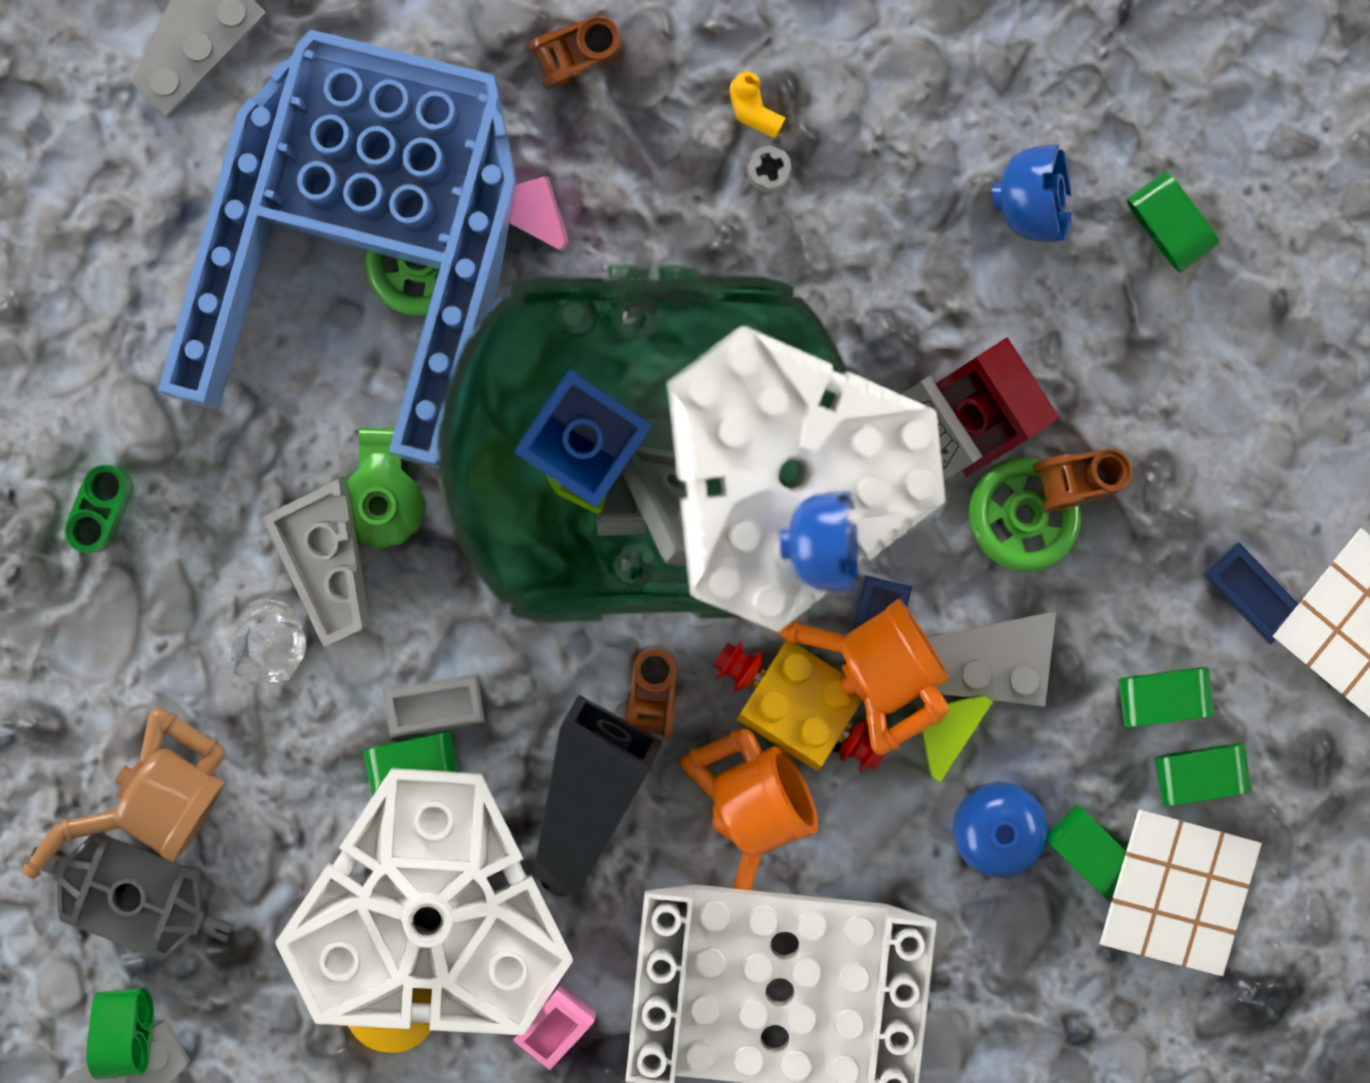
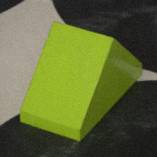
M979 695L946 701L949 707L948 714L941 719L939 724L934 723L920 732L928 772L937 781H942L993 703L986 696ZM925 706L916 707V708H915L916 712L919 711L920 709H922V708L925 707Z

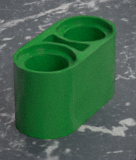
M1167 171L1162 172L1126 199L1128 207L1171 266L1179 273L1219 245V240L1208 222L1176 179Z
M99 465L89 470L84 477L64 531L67 542L76 551L96 553L105 550L113 542L133 491L132 478L127 471L118 466ZM106 473L113 474L119 482V491L111 500L103 499L97 491L98 480ZM90 517L98 521L101 526V536L93 545L83 542L79 534L80 525Z
M1209 667L1180 669L1118 679L1124 727L1191 720L1215 715Z
M451 730L362 749L372 797L391 768L460 772Z
M1245 743L1160 755L1154 758L1163 806L1187 804L1252 792Z
M1076 804L1048 833L1047 843L1109 902L1113 898L1126 851Z
M138 987L102 991L95 994L91 1007L86 1048L87 1066L94 1079L145 1074L149 1064L154 1021L153 1000L147 988Z

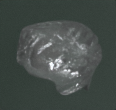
M262 598L248 604L241 611L231 647V668L234 670V674L248 684L256 683L257 681L278 684L284 683L291 678L307 651L304 631L292 604L280 599Z

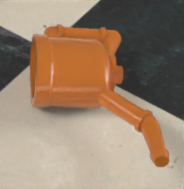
M900 598L847 634L803 625L801 621H791L778 631L784 639L790 641V644L796 645L800 643L843 654L846 663L841 667L846 677L840 683L849 697L857 693L861 700L864 701L871 748L878 755H884L893 749H899L902 743L934 723L939 724L941 719L948 714V704L937 687L950 680V677L923 630ZM920 696L925 703V707L889 729L887 727L886 714L894 713Z
M734 729L725 737L701 748H693L690 753L681 758L680 766L682 771L715 802L713 805L714 816L712 817L713 827L718 833H721L726 839L733 841L743 851L732 888L751 890L762 855L795 840L805 839L816 834L818 830L816 808L808 786L798 767L790 756L778 746L762 751L754 733L750 729ZM736 752L742 753L745 759L744 762L720 772L717 777L707 768L708 765Z

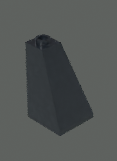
M581 695L577 696L559 728L533 876L541 880V885L547 891L561 897L568 895L573 899H576L650 771L663 743L662 740Z

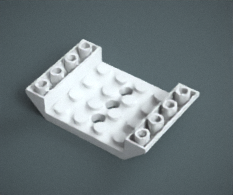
M686 885L645 891L626 1082L674 1083L675 1076L742 1083H919L936 920L882 903L704 885ZM784 931L794 934L799 941L797 949L786 955L777 953L771 946L772 938ZM778 978L788 980L794 987L793 994L784 1001L771 999L766 992V987L772 980ZM771 1025L782 1026L787 1030L789 1038L780 1047L773 1048L767 1046L761 1039L764 1029Z

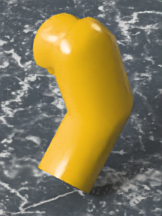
M749 71L739 73L731 82L729 90L736 119L776 139L785 121V117L763 106L759 89L761 83L757 75Z

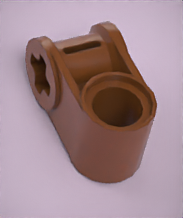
M594 16L567 28L544 34L532 40L526 46L529 52L535 53L545 76V80L542 83L544 89L550 90L574 81L585 73L617 59L622 51L623 40L619 29L613 21L607 17ZM595 29H607L613 35V41L609 49L600 53L588 49L587 40L590 33ZM552 50H554L559 61V69H557L555 61L552 57Z
M1115 449L1079 455H1060L1038 461L1032 465L1034 473L1040 474L1046 502L1042 504L1045 513L1066 510L1082 504L1107 499L1124 489L1130 483L1132 477V466L1129 459L1122 452ZM1097 466L1107 472L1109 485L1099 479Z
M660 645L648 646L637 655L633 667L631 691L628 692L625 720L647 733L662 734L663 739L671 740L676 702L674 690L677 664L673 653L666 647ZM650 656H659L666 660L669 665V672L666 677L659 681H652L646 678L641 669L644 660ZM639 714L651 715V716H659L660 718L648 717V716H640Z

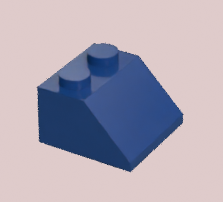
M569 367L541 407L514 450V453L597 508L651 429L652 424Z

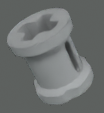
M771 145L763 146L756 150L752 155L747 170L748 179L752 186L764 193H773L782 189L789 180L792 168L790 158L785 151ZM763 158H769L771 164H781L782 168L777 171V180L770 181L767 175L758 176L756 173L761 169Z

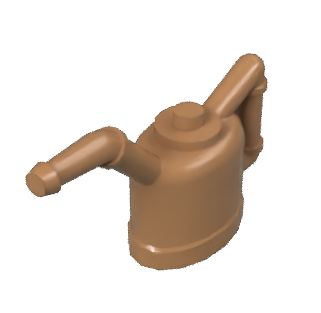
M163 708L153 709L148 715L140 760L132 769L125 765L115 779V782L121 785L116 797L121 799L117 808L68 820V818L62 819L61 823L54 825L47 833L28 864L25 863L22 873L34 880L41 874V869L66 840L67 842H72L75 838L118 828L160 853L162 858L174 864L204 823L225 787L226 782L214 775L225 757L224 747L217 743V739L207 737L177 718V714L174 712L171 714ZM168 734L200 754L201 759L197 766L170 749L162 748L164 735Z

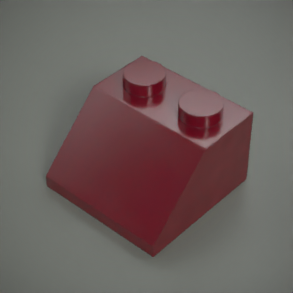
M1008 337L935 383L983 456L962 470L966 477L1029 440L1060 418Z

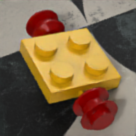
M742 639L736 647L727 642L713 664V667L720 671L715 680L718 681L726 675L735 680L733 690L735 693L746 689L752 681L754 682L751 686L755 688L736 720L815 771H818L823 766L837 741L842 742L840 746L841 761H845L853 756L860 761V773L867 766L873 770L878 767L886 754L878 755L871 748L867 720L856 723L852 728L848 724L862 700L857 693L851 697L847 695L840 683L846 677L843 673L801 646L790 644V641L787 639L780 647L767 670L762 668L758 673L762 666L761 651L749 656L742 651Z

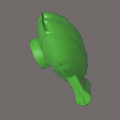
M395 428L359 429V469L347 479L357 543L368 545L374 549H385L391 545H400L411 534L417 532L426 507V501L421 494L422 489L402 470V459L389 452Z

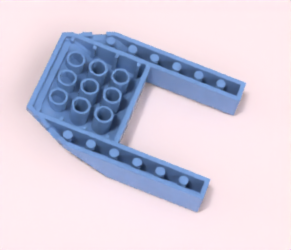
M309 30L295 46L294 53L287 60L281 61L269 75L271 79L253 99L249 98L237 112L158 391L176 400L219 410L271 227L440 269L389 452L400 459L447 471L499 285L516 188V177L497 79L493 74Z

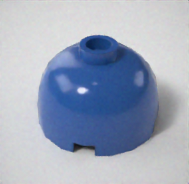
M1060 145L1037 146L1022 150L1014 155L1003 169L1001 183L993 184L992 199L995 212H1003L1008 227L1016 235L1027 240L1041 242L1066 241L1069 236L1072 212H1064L1066 195L1071 196V184L1063 149L1058 150Z
M851 491L826 492L809 497L802 501L794 510L790 529L780 530L782 560L791 559L795 575L805 585L818 591L833 593L856 592L853 580L858 579L857 524L848 521V510H855Z
M999 781L979 785L972 790L954 812L952 824L955 848L967 865L984 876L1002 879L1020 875L1036 864L1046 848L1049 832L1045 810L1034 795L1017 784Z

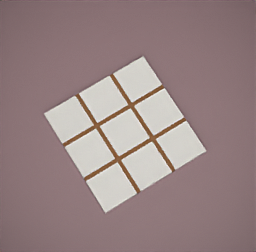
M1360 528L1272 637L1370 717V535Z
M1138 809L1099 944L1223 976L1262 843Z

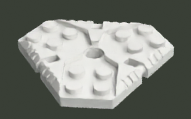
M744 326L738 327L667 382L677 477L681 481H686L688 498L680 499L690 595L778 632L827 593L805 585L795 575L791 559L782 560L780 530L790 529L792 514L802 501L813 495L826 492H852L855 510H848V521L857 524L858 562L863 558L870 561L881 550L892 544L895 539L901 537L908 529L914 527L945 503L936 410L852 373L845 372L843 376L832 371L831 364ZM824 390L836 394L829 410L818 405ZM794 459L799 470L797 479L792 484L783 486L779 481L780 468L786 461ZM720 477L721 493L707 495L706 479Z
M391 768L340 844L339 849L342 852L334 864L328 862L277 938L275 944L315 1024L410 1029V1022L429 1023V1030L524 1035L573 962V957L532 875L526 876L519 862L523 860V856L481 773ZM358 862L372 870L363 884L350 876ZM502 870L509 884L494 891L487 877ZM432 907L440 913L441 923L435 930L425 932L419 930L414 925L413 916L420 908ZM413 988L432 989L431 1004L412 1003Z

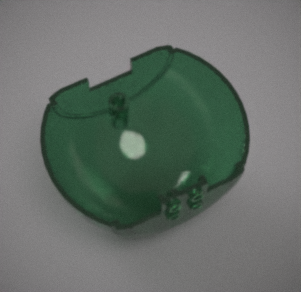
M611 265L608 266V272L550 274L516 282L508 287V295L501 296L486 312L467 339L453 367L444 393L438 425V474L444 506L450 524L467 560L483 583L502 604H508V612L510 614L538 623L602 621V614L690 612L700 619L743 618L690 595L688 568L686 566H675L665 563L648 526L647 534L598 536L596 513L556 494L545 473L515 454L514 450L543 404L570 367L651 422L652 427L639 446L675 452L667 382L740 326L752 329L832 365V371L844 376L847 369L834 340L820 318L803 298L794 296V287L792 285L763 276L699 273V268L685 265H659L658 272H649V268H639V266ZM624 312H627V316L623 320ZM824 390L818 405L829 410L836 394ZM794 459L786 461L780 468L779 481L783 486H788L797 479L799 470ZM720 477L706 479L707 495L721 493Z

